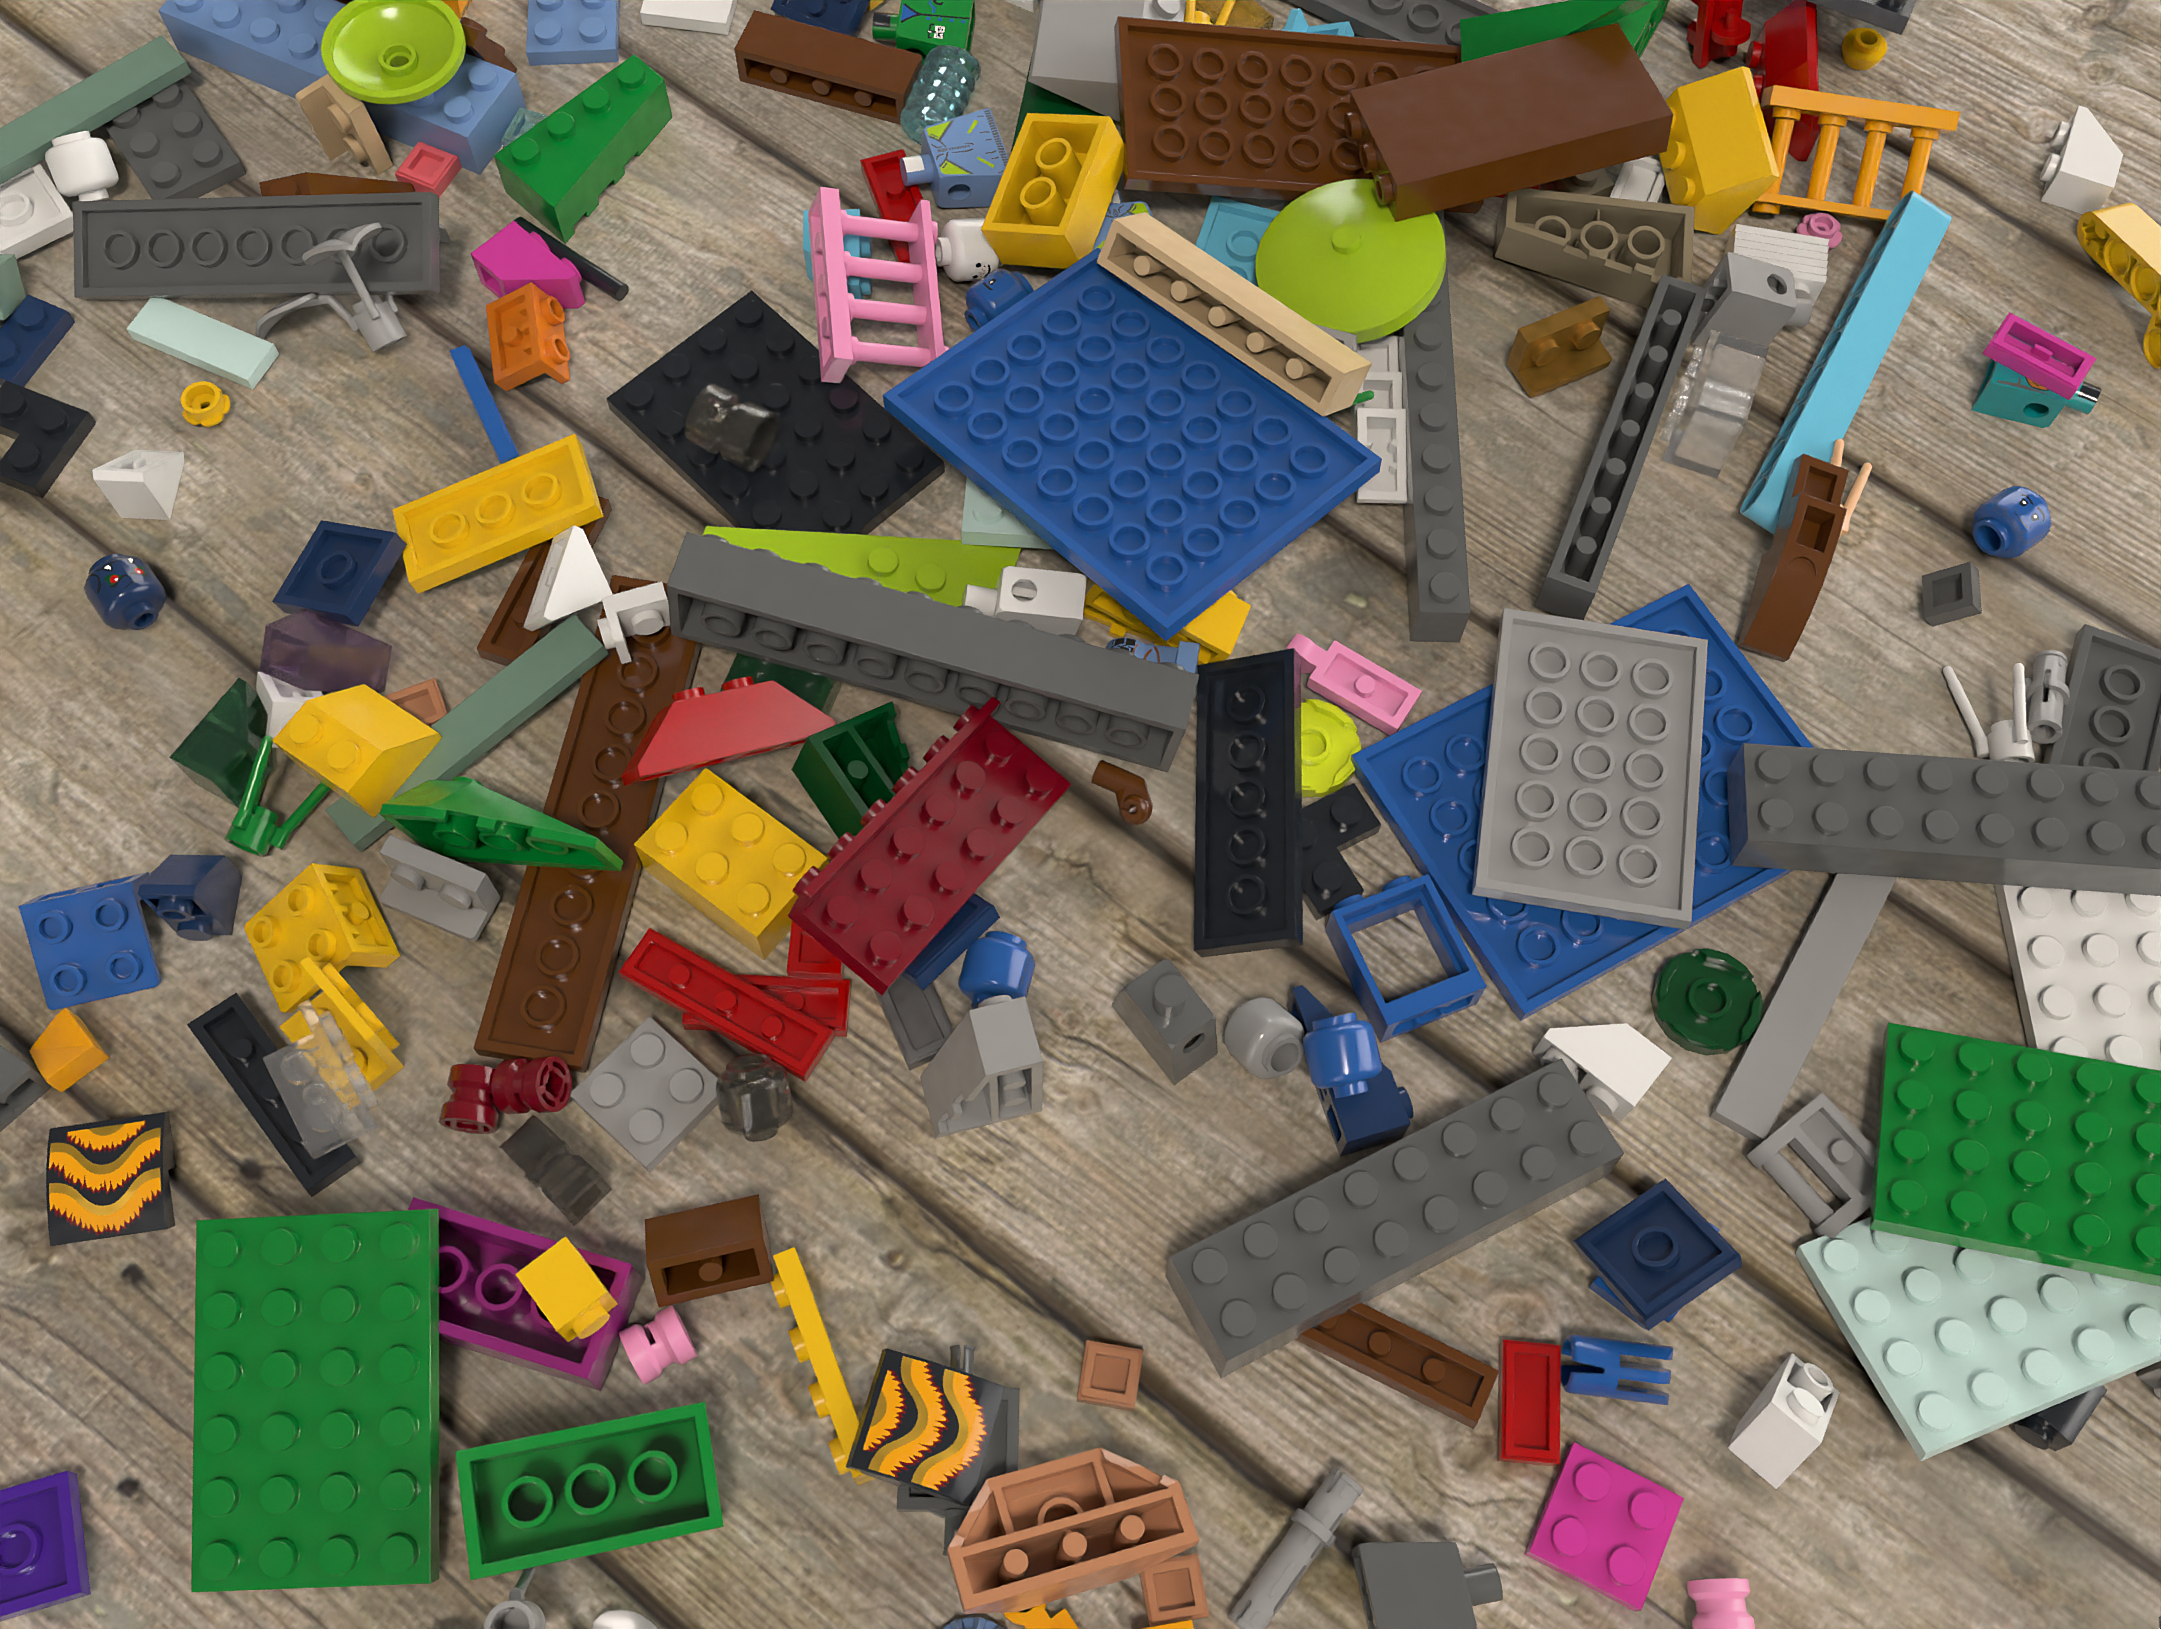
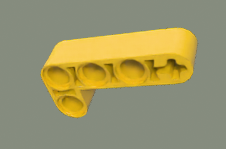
M2132 202L2085 212L2081 215L2077 225L2079 243L2104 270L2152 314L2143 339V352L2152 367L2161 369V227Z

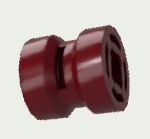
M557 1056L538 1057L532 1061L526 1058L503 1060L497 1065L491 1082L494 1103L505 1114H523L531 1110L538 1113L558 1112L566 1106L572 1089L569 1068L563 1059Z
M456 1064L450 1068L447 1085L453 1094L442 1105L439 1123L442 1126L471 1134H490L496 1131L499 1113L495 1109L491 1091V1082L495 1069L474 1064Z

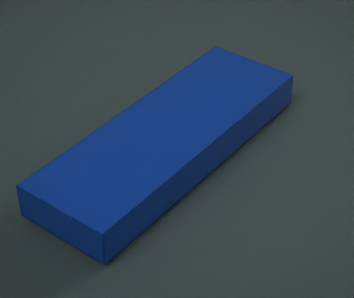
M463 345L450 350L460 379L499 463L503 464L519 457V453L470 348Z

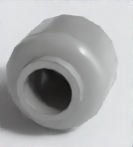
M1259 997L1245 1002L1235 1010L1226 1025L1224 1043L1230 1055L1249 1073L1259 1079H1273L1290 1073L1300 1063L1304 1051L1303 1039L1306 1033L1301 1023L1281 1004L1271 998Z

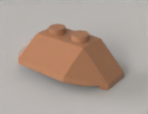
M1096 1448L986 1479L946 1552L964 1614L1007 1613L1022 1611L1131 1578L1197 1545L1200 1540L1179 1481L1165 1475L1161 1477L1140 1464L1103 1448Z

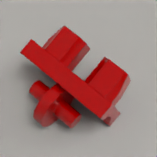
M1690 0L1698 6L1697 19H1694L1688 26L1686 41L1694 46L1692 63L1699 68H1703L1716 58L1736 55L1738 45L1748 41L1751 35V24L1741 18L1743 0Z

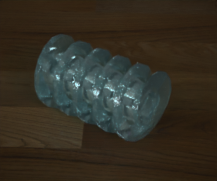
M941 45L931 49L926 55L924 65L921 67L918 78L913 84L912 92L907 98V104L902 109L900 118L903 130L916 143L922 144V131L927 126L964 115V108L970 101V95L975 89V82L981 75V66L971 53L960 47Z

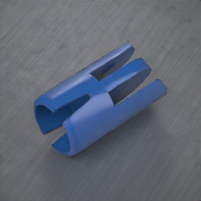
M1576 1334L1569 1335L1564 1341L1561 1354L1572 1356V1361L1588 1364L1561 1365V1384L1567 1393L1668 1405V1393L1648 1388L1618 1385V1380L1669 1384L1671 1370L1648 1364L1620 1361V1354L1672 1360V1346Z

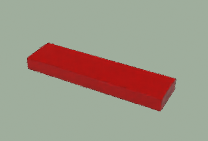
M651 928L647 930L619 970L622 979L804 1082L808 1080L835 1038L834 1030Z

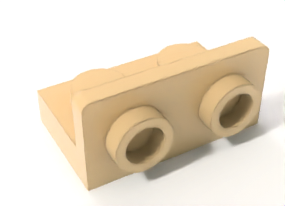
M328 74L296 93L295 98L323 152L330 160L349 151L358 163L365 160L378 175L393 166L364 103L341 90Z

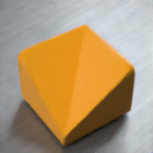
M67 1007L55 1016L29 1050L42 1077L49 1085L61 1093L109 1059V1056L83 1021Z

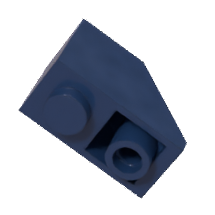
M170 854L140 883L138 895L179 937L192 941H207L211 939V935H232L243 876L225 855Z

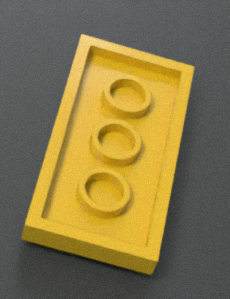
M575 433L392 509L397 533L407 544L402 555L408 581L418 594L549 540L573 525L580 527L604 517L583 445Z

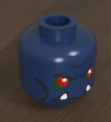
M111 554L93 564L89 570L84 590L88 600L106 625L113 629L141 630L149 627L157 620L159 612L164 606L166 594L164 587L145 561L136 556Z

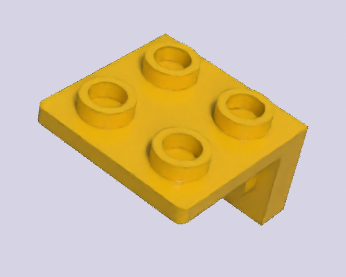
M311 863L244 925L245 933L282 1013L295 1012L320 989L317 983L299 964V961L307 955L320 969L331 963L338 973L346 965L387 968L401 956L358 868Z
M307 955L299 961V964L323 992L281 1024L279 1028L343 1104L352 1110L404 1068L403 1064L392 1053L400 1043L331 963L320 969Z

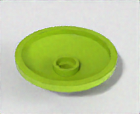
M354 0L344 6L330 20L321 41L322 60L332 81L350 96L376 104L413 102L439 90L458 71L464 59L466 49L465 35L459 18L441 0Z

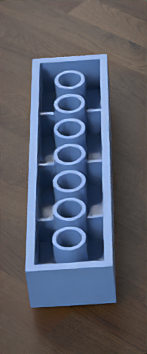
M167 0L158 11L177 50L295 98L296 93L328 74L321 56L323 33L330 20L346 4L336 0ZM465 53L462 64L452 79L439 90L422 99L403 104H376L361 100L378 133L413 148L420 141L453 154L459 158L462 168L479 175L528 112L516 73Z

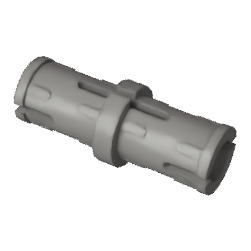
M2045 650L2036 654L2033 659V680L2026 690V704L2030 708L2027 729L2030 730L2032 741L2042 744L2053 743L2061 738L2063 731V706H2068L2070 699L2069 688L2065 685L2068 659L2063 653L2056 650ZM2047 691H2049L2048 701L2046 702Z

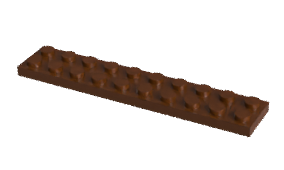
M612 575L609 587L613 594L658 582ZM663 583V586H664V589H665V592H666V596H667V599H668V594H667V584H668V583ZM604 606L602 608L600 619L606 618ZM597 625L595 637L605 647L599 626ZM670 625L662 627L659 631L650 635L636 634L625 637L631 662L622 664L616 647L607 649L609 654L582 676L543 814L598 838L623 860L621 871L527 865L473 1048L480 1056L504 1060L526 1058L530 1061L538 1057L557 1056L563 1059L570 1071L586 1073L642 866L634 843L653 824L665 777L624 786L622 774L656 714L673 703V694L690 688L702 644L671 635Z

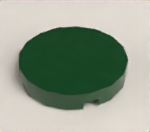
M1704 948L1694 949L1692 952L1684 953L1681 956L1678 955L1666 964L1654 981L1651 1004L1656 1022L1670 1040L1687 1051L1708 1056L1727 1054L1750 1038L1761 1021L1763 999L1761 991L1757 992L1756 985L1752 981L1754 976L1744 964L1728 953Z

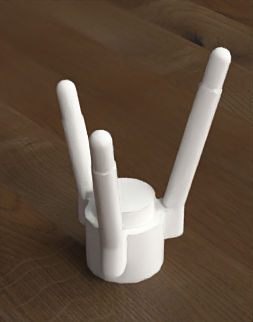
M2016 663L2013 666L2014 720L1994 723L1991 726V733L1987 736L1953 668L1945 666L1943 674L1975 741L1977 757H1990V760L2034 763L2030 730L2027 729L2030 708L2026 704V690L2032 683V680L2024 678V665Z

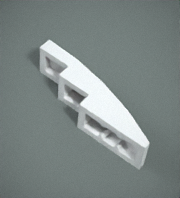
M1384 336L1372 341L1357 343V354L1372 363L1358 393L1371 390L1374 392V398L1350 407L1351 436L1382 458L1380 472L1356 490L1357 503L1406 504V409H1402V372H1399L1398 336Z

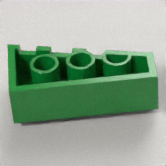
M633 54L493 155L505 192L566 244L575 234L574 225L583 215L589 217L599 205L597 198L610 183L613 185L618 183L625 174L624 166L633 156H640L672 119L665 80Z

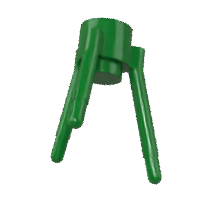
M270 735L264 736L240 807L224 838L229 844L260 857L266 856L270 846L283 850L293 830L331 790L321 782L280 828L276 826L275 823L279 816L258 805L270 769V765L267 763L273 745V737Z

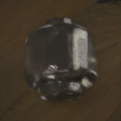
M749 1054L737 1057L726 1065V1070L716 1080V1095L723 1126L731 1133L743 1135L748 1141L759 1142L774 1137L778 1133V1128L785 1125L793 1115V1102L787 1071L778 1062L771 1061L768 1055Z

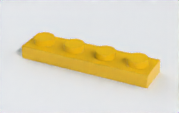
M793 1247L775 1254L773 1258L779 1273L774 1274V1281L770 1283L780 1309L791 1305L798 1326L788 1330L799 1363L811 1360L818 1381L808 1385V1389L819 1419L830 1415L838 1435L837 1438L828 1441L832 1457L839 1475L841 1476L851 1471L855 1483L859 1486L876 1479L846 1468L860 1421L796 1248Z

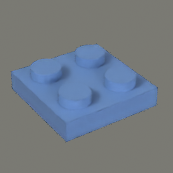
M528 0L526 54L529 65L619 62L620 0Z

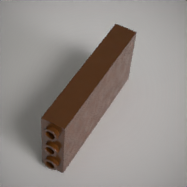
M1618 23L1350 91V112L1344 114V127L1349 141H1356L1359 147V157L1364 172H1371L1374 177L1375 191L1381 205L1387 204L1395 222L1666 152L1674 114Z

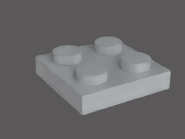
M649 1016L571 1092L570 1097L573 1102L650 1173L729 1094V1091L725 1084Z

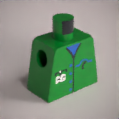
M901 0L899 14L874 12L872 23L873 40L896 42L897 49H904L922 55L924 74L966 82L976 21L975 0Z

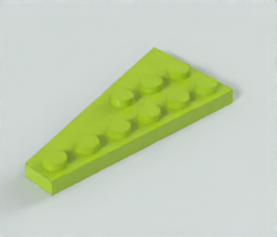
M706 526L703 535L713 534L720 536L730 544L751 550L758 548L767 549L783 559L797 563H817L827 567L833 573L847 577L871 578L879 582L883 587L905 593L909 591L921 592L931 597L934 601L955 607L962 605L966 584L994 589L1002 568L1007 566L1016 567L1022 547L962 544V540L714 526Z

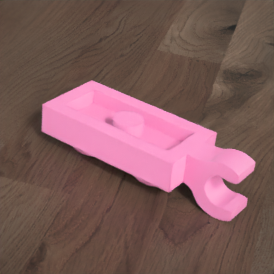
M1296 633L1286 648H1294L1301 657V674H1311L1306 687L1389 736L1399 731L1422 693V690L1335 640L1326 651L1309 638Z

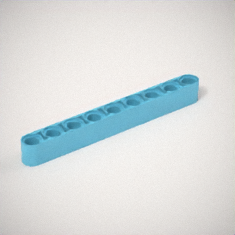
M1914 191L1908 192L1889 215L1742 503L1740 513L1773 535H1775L1794 460L1804 453L1830 463L1834 442L1837 439H1843L1951 222V215Z

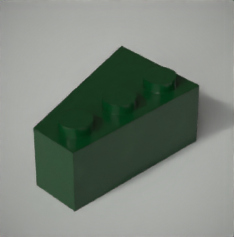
M893 701L808 736L791 769L838 839L847 831L855 837L864 828L859 822L865 813L880 798L888 803L896 795L891 791L893 786L909 769L907 762L910 755L906 743H901L894 719L897 714Z

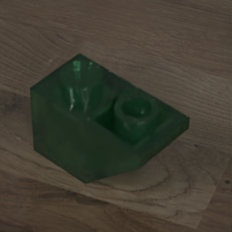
M238 678L169 757L196 785L237 808L240 807L262 739L266 736L268 714L258 694L246 681ZM272 748L262 781L273 769Z

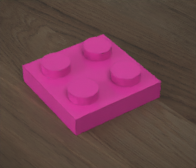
M1573 1442L1568 1446L1525 1555L1635 1612L1641 1611L1684 1498Z

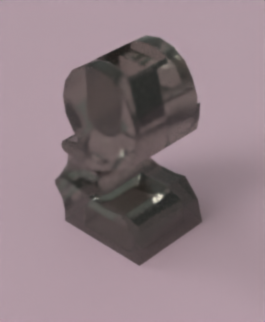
M534 1115L527 1119L514 1134L499 1146L503 1153L525 1174L524 1177L535 1188L540 1187L541 1192L573 1226L580 1222L612 1190L597 1170L580 1155H574V1151L564 1140L562 1141Z

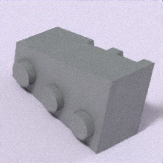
M1008 995L994 996L980 1002L978 1008L968 1010L920 1076L935 1139L1042 1111L1043 1059L1025 996L1011 999Z

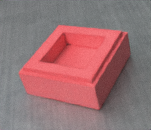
M419 141L395 172V176L398 182L411 183L417 192H432L440 198L462 167L458 156Z

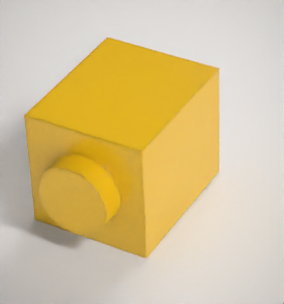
M566 1236L515 1274L555 1330L567 1342H570L576 1336L584 1339L598 1331L609 1320L610 1315L608 1312L618 1305L577 1248Z

